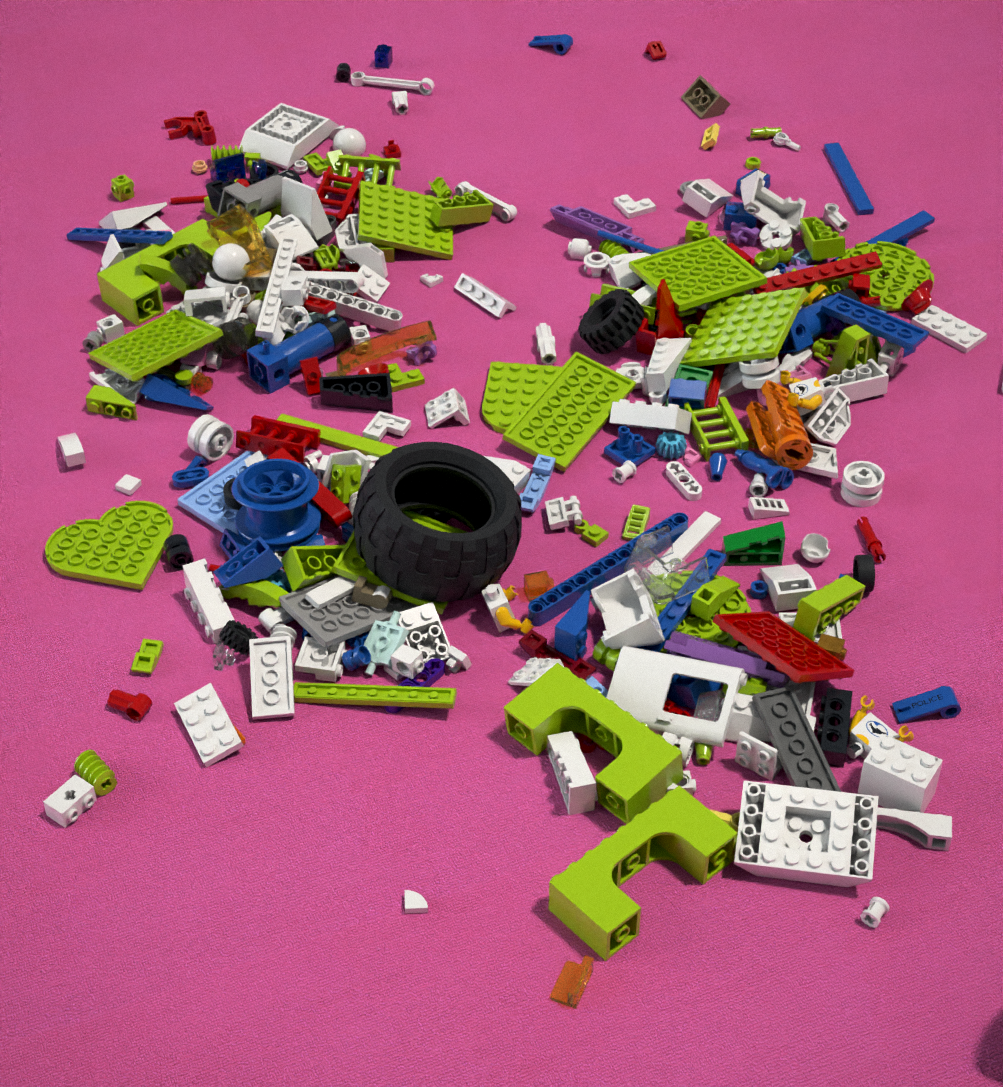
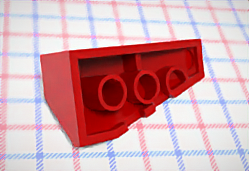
M661 279L657 288L656 309L659 311L655 321V326H658L656 341L661 338H685L683 323L675 308L665 279Z

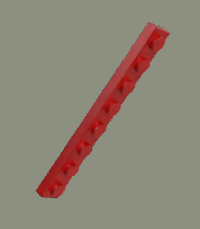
M875 251L768 277L767 284L752 289L754 294H760L762 292L769 293L777 290L802 288L814 285L816 282L823 283L851 276L853 273L859 274L880 269L882 263Z

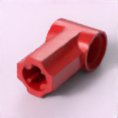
M113 689L107 700L108 706L126 712L135 721H140L153 704L152 700L143 693H138L135 696L118 689Z

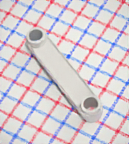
M464 181L459 183L454 190L456 195L461 197L465 192L471 194L477 188ZM477 189L494 204L492 213L498 215L504 221H510L516 217L517 209L514 205H509Z

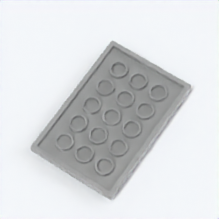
M341 575L279 597L281 606L324 648L370 631L375 620L381 622L390 621L393 611L402 612L418 607L416 604L392 596L387 607L379 609L353 602V592L319 610L305 599L307 592Z

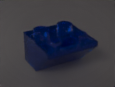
M243 153L213 160L209 166L213 182L221 180L224 183L229 180H236L237 178L246 179Z

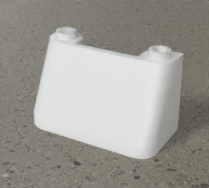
M756 171L742 180L740 190L743 205L749 214H752L766 224H769L772 220L786 223L791 229L792 236L800 232V218H803L805 200L798 198V201H792L791 197L782 199L764 187V174L760 171Z
M634 568L591 590L593 596L591 602L596 610L599 609L601 611L606 630L603 631L604 636L601 637L606 648L610 647L614 650L621 649L623 646L658 645L665 641L652 598Z

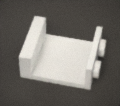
M226 286L185 291L184 306L186 316H193L194 302L222 300L223 312H227L231 302L230 292L226 291Z

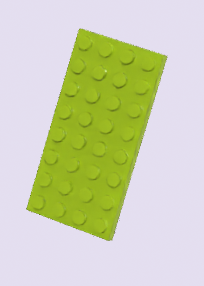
M575 352L506 430L502 439L535 457L540 454L556 458L554 467L565 472L610 418L612 401L619 402V399H626L635 388L636 382Z

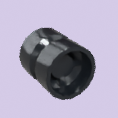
M171 535L164 541V550L169 566L172 569L181 571L183 570V565L194 561L188 539L184 535Z

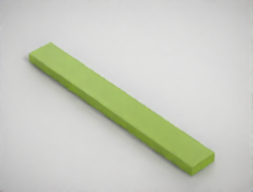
M281 414L277 418L279 421L320 429L321 443L348 451L358 450L365 456L372 455L380 458L385 454L391 453L393 449L398 448L286 414Z
M295 682L294 702L454 709L457 696L456 688Z

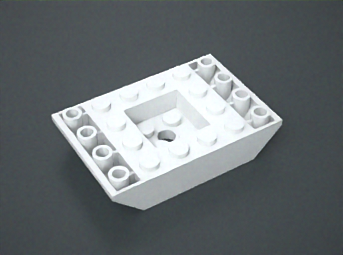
M280 103L245 130L239 149L243 145V154L245 152L260 153L262 161L288 169L326 139L339 125L329 118Z
M744 781L734 864L761 877L841 887L871 882L879 796ZM803 834H808L812 837V840L805 843L799 837Z

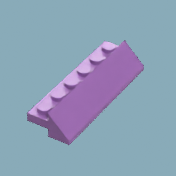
M559 204L550 208V212L556 222L600 241L607 239L597 236L599 230L644 244L645 239L632 234V227L582 206L572 209ZM620 244L629 253H634L636 249L624 244Z
M678 631L672 632L670 640L665 642L664 649H667L666 654L743 668L748 678H762L770 686L783 688L786 686L789 678L787 674L776 670L773 664L762 660L760 655Z

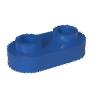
M204 467L176 471L172 475L173 485L178 488L196 486L209 477V471Z

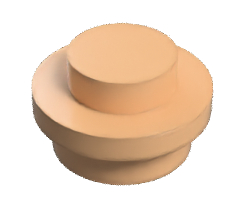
M203 160L195 161L192 166V170L198 174H202L208 169L207 164Z

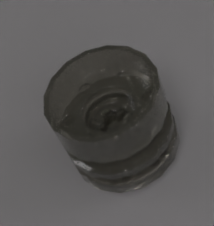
M191 242L188 245V249H183L185 257L177 254L170 261V264L186 284L194 287L202 280L199 273L206 276L208 271L211 272L214 269L208 255Z
M237 317L216 326L222 330L223 336L212 343L216 353L221 358L229 360L246 354L248 349L257 345L258 336H255L256 329L248 319Z

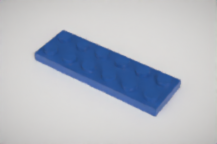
M840 293L835 294L826 301L820 310L827 316L835 317L843 323L857 324L873 336L881 337L889 343L902 346L906 350L913 351L929 335V332Z

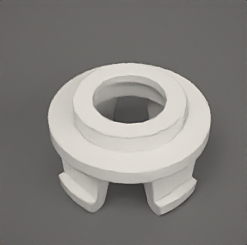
M602 252L587 254L584 257V271L587 272L588 268H590L592 277L596 278L600 277L602 269H606V273H609L607 259L610 257Z
M302 306L284 307L280 313L285 317V323L281 324L282 329L297 334L305 330L309 324V314ZM298 314L302 315V321H298L295 324L296 316Z

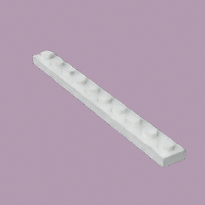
M281 236L255 336L262 338H273L282 305L281 288L290 274L297 247V238Z

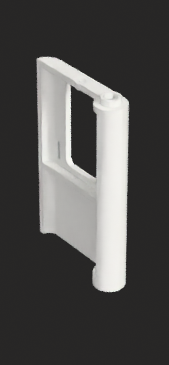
M623 646L606 698L613 700L622 710L630 712L640 723H645L656 734L663 735L664 732H669L677 735L679 739L686 737L694 740V742L723 748L738 690L746 685L748 675L743 668ZM674 675H682L727 684L728 689L719 720L713 722L663 711L672 677Z

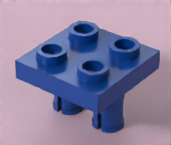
M620 426L618 428V439L604 447V453L623 465L625 461L630 460L635 466L655 454L656 450L654 446L644 441L642 436L631 433L630 429L626 426Z

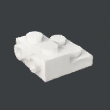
M305 636L295 663V671L313 673L317 680L336 682L337 677H342L343 674L342 655L348 651L345 650V642L342 641L324 648L314 637Z

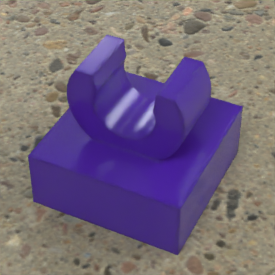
M828 317L831 323L826 325V329L829 332L831 331L833 336H837L839 332L848 328L841 320L835 317Z

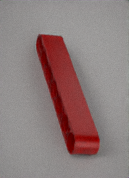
M283 447L266 457V459H288L298 462ZM319 481L318 492L310 501L319 508L321 515L335 528H339L353 518L352 513L342 501Z

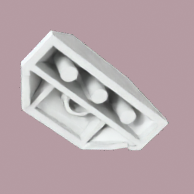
M349 214L346 220L335 230L340 252H343L348 246L370 243L357 240L358 214Z
M838 387L825 398L826 404L816 408L804 423V428L815 439L832 446L839 442L851 425L850 399Z

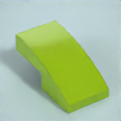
M143 639L140 651L135 654L131 671L152 674L164 647L163 641Z

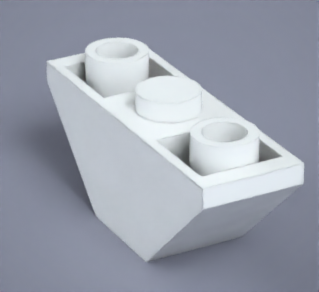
M373 244L352 245L343 251L349 260L356 261L360 267L364 264L384 279L388 276L384 252Z

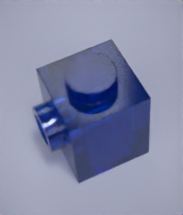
M378 45L374 51L375 67L389 69L393 62L392 46Z

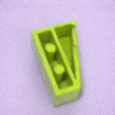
M857 324L842 331L826 377L833 374L840 375L845 369L852 370L857 364L861 363L864 365L867 363L870 334Z

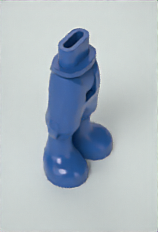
M740 449L735 451L734 455L738 457L739 462L746 468L757 473L767 474L766 484L768 487L774 489L779 485L781 488L787 489L792 484L794 474L791 469L777 465L773 460L766 459L753 451Z

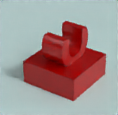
M394 140L388 141V146H383L386 158L401 157L398 144H394Z

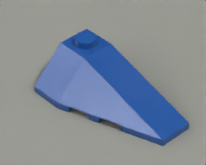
M149 373L140 390L145 395L144 398L152 402L155 400L202 410H213L214 408L202 398L195 395L191 396L192 392L190 390L180 387V384L160 373Z

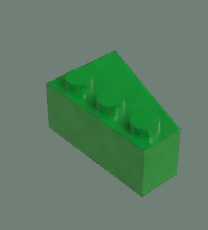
M783 521L723 536L722 553L727 555L724 566L782 565L786 538Z

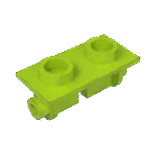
M436 177L433 183L428 181L431 186L430 189L437 194V198H450L452 196V191L442 177Z

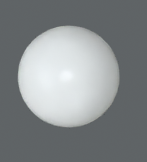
M345 128L335 135L332 147L333 151L341 149L343 155L360 156L366 150V141L358 130Z
M228 243L220 246L215 251L212 265L215 273L220 278L227 281H236L244 277L248 272L250 259L243 247Z

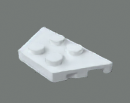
M105 369V373L95 375L94 371L89 373L90 379L97 385L112 388L133 404L142 395L140 390L145 382L144 378L139 381H131L110 369Z
M811 443L813 449L811 461L803 468L797 470L837 479L836 448Z

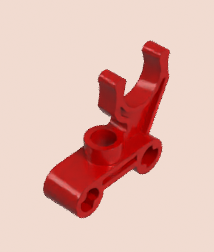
M204 110L195 112L194 117H173L164 120L166 129L180 126L178 129L168 131L171 140L183 137L189 131H192L194 138L201 136L205 145H212L217 141L214 127L210 125L207 112Z

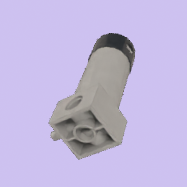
M284 170L247 187L238 182L223 188L217 216L241 230L247 227V222L250 219L281 205L283 177L302 184L303 182L295 171Z

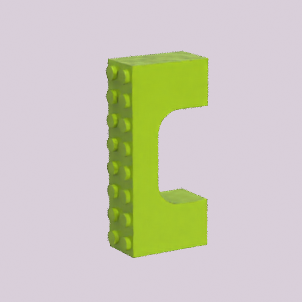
M201 219L172 234L173 237L166 243L153 244L97 273L102 301L136 326H139L164 312L160 289L161 283L155 281L150 274L140 269L138 266L140 254L159 257L178 265L186 271H198L206 275L207 272H215L212 265L215 251L224 244L233 243L239 245V242L206 220Z
M556 663L503 707L508 734L537 756L547 748L548 735L569 731L588 736L615 756L616 759L595 776L598 803L625 824L631 822L637 814L647 810L653 802H658L667 793V788L673 783L677 785L683 779L682 752L677 746H672L665 741L663 736L654 733L645 723H640L630 712L622 710L613 700L604 697L598 689H593L584 679L578 678L569 668L563 667L559 663Z
M678 786L674 790L668 791L658 802H653L643 813L637 814L627 825L619 827L612 836L603 839L596 848L588 850L577 862H572L561 874L553 876L549 882L548 910L600 957L607 961L639 936L641 907L618 887L647 865L657 860H669L679 864L704 885L734 861L738 832L681 786Z

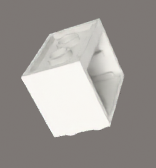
M882 733L864 760L857 794L879 796L878 805L884 808L924 813L935 795L943 760Z

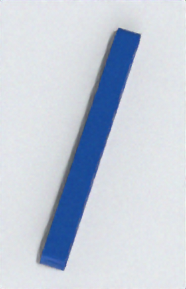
M680 512L671 515L532 600L528 604V619L531 620V625L537 627L547 623L571 608L586 590L590 591L591 595V590L637 567L672 545L688 529V516Z

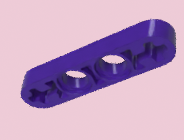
M430 659L424 664L425 667L422 672L418 673L413 679L406 678L398 686L430 687L444 675L445 664L441 659ZM420 677H424L427 679L424 682L417 681V679ZM384 706L385 710L389 713H397L404 708L400 706Z

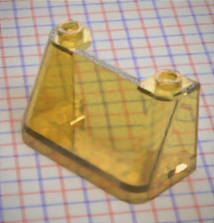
M241 204L207 222L209 228L207 232L211 238L218 241L219 247L224 244L233 243L246 250L250 262L246 263L243 267L246 271L244 277L266 272L273 268V262L253 215Z

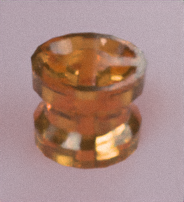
M197 372L191 380V386L194 389H199L202 393H207L213 386V379L201 372Z

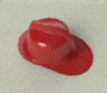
M931 279L923 281L904 299L901 305L904 311L910 310L916 315L927 309L932 302L930 291L933 287V281Z

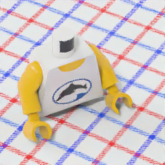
M785 370L780 375L782 384L790 383L791 393H789L787 400L792 406H797L800 416L825 405L824 395L834 391L830 381L820 385L816 377L807 380H800L795 377L790 378L791 373Z
M490 584L486 589L482 590L485 603L499 633L513 628L516 630L520 629L523 633L527 634L534 628L531 625V620L526 618L520 623V620L514 617L508 602L518 595V593L513 591L515 590L514 586L511 585L505 590L500 584Z
M864 695L860 700L862 708L857 710L850 723L847 754L853 759L859 755L866 759L882 733L901 742L912 741L914 734L910 731L907 735H904L908 732L909 728L902 726L899 729L898 735L871 712L867 714V710L874 708L875 702L872 699L870 704L865 705L868 697Z

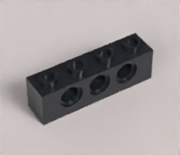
M827 687L826 696L822 695L820 708H824V711H820L818 723H822V726H818L817 739H821L818 743L829 766L844 768L853 691Z

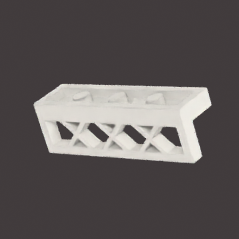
M463 273L454 288L499 318L503 317L507 308L513 311L517 308V306L476 279Z

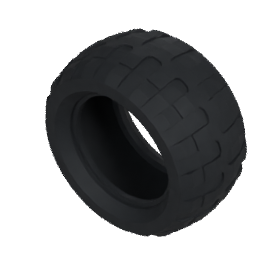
M419 442L393 449L391 453L381 456L375 462V465L370 469L358 490L353 511L356 549L359 556L366 562L367 568L375 576L403 594L435 602L469 599L476 594L482 593V590L486 589L488 585L494 584L499 580L512 563L522 533L521 499L514 490L513 482L497 465L470 449L442 442ZM429 510L439 512L459 520L474 532L449 533L434 530L413 521L403 514L402 511Z

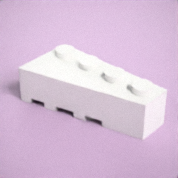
M619 399V402L612 401L609 423L636 428L642 426V428L652 430L658 428L668 432L676 430L689 434L692 413L680 409L679 405L668 404V407L662 406V403L652 402V405H646L644 401H636L634 404L630 403V400Z

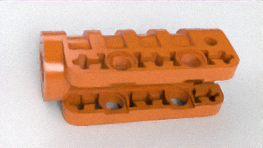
M766 380L761 390L766 397L768 410L763 407V404L756 401H751L746 407L758 447L764 455L776 460L780 466L791 470L801 469L811 461L813 449L797 406H792L788 402V395L791 392L787 388Z

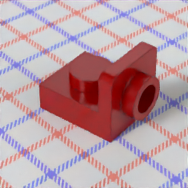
M661 40L651 41L645 49L646 54L650 53L653 60L665 58L667 55Z

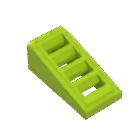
M632 505L622 539L630 541L645 532L650 519L649 507Z

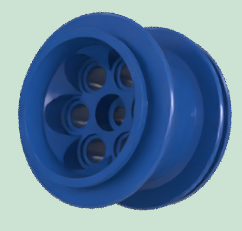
M267 459L247 467L232 483L233 497L243 505L235 516V527L240 539L249 545L260 536L272 551H286L291 546H303L310 542L317 535L321 522L319 508L310 501L319 489L317 476L302 464L288 459Z

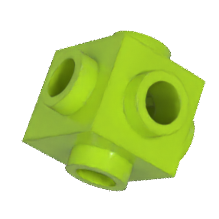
M125 174L111 179V191L119 201L123 202L135 197L132 179H129Z
M689 220L685 231V243L708 238L710 235V230H707L708 224Z

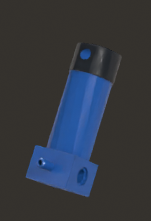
M843 288L799 310L778 354L799 351L814 344V338L828 332L826 325L831 323L828 318L829 316L820 310L821 306L835 294L840 293L861 302L858 295L849 288Z
M332 314L328 318L316 322V324L275 345H272L267 340L247 350L250 378L270 394L290 384L289 375L301 369L300 360L312 357L320 359L350 344L351 332L347 323L340 315Z

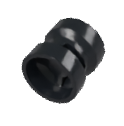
M340 63L337 66L336 78L339 82L345 83L350 80L351 67L347 63Z

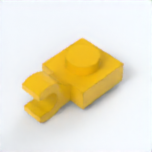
M820 284L808 294L802 305L805 302L811 305L814 301L822 300L826 297V292L829 290L825 285Z

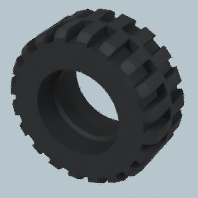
M615 289V291H609L608 294H604L599 300L597 299L588 308V311L584 313L578 327L579 335L596 353L608 354L611 351H616L637 333L638 328L642 325V320H644V309L627 290Z

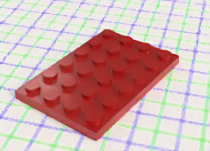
M769 611L715 614L712 621L719 626L721 631L732 635L735 641L746 645L748 650L760 655L762 660L773 664L776 670L787 674L795 683L816 682L819 680L829 681L830 679L841 680L842 678L852 677L855 671Z

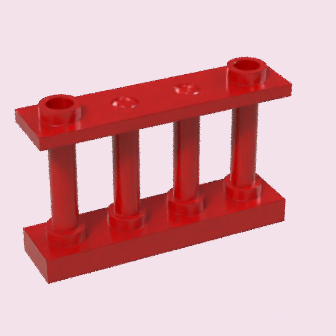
M328 166L327 171L323 174V180L317 190V194L321 204L341 208L338 213L325 211L326 215L335 216L336 221L340 225L349 214L353 213L359 200L360 182H366L365 175L361 171H358L353 178L334 175L332 166ZM332 181L352 184L348 190L330 187ZM328 192L344 195L346 199L338 201L327 199L325 196Z
M254 415L251 418L250 432L236 431V448L252 452L260 450L262 454L271 455L283 447L298 462L303 463L306 447L316 449L320 447L321 430Z

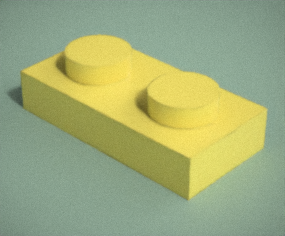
M717 123L710 126L704 132L701 144L704 150L709 147L712 148L717 143L720 128Z

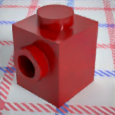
M853 273L852 280L848 281V288L854 291L859 298L861 296L868 297L870 275Z

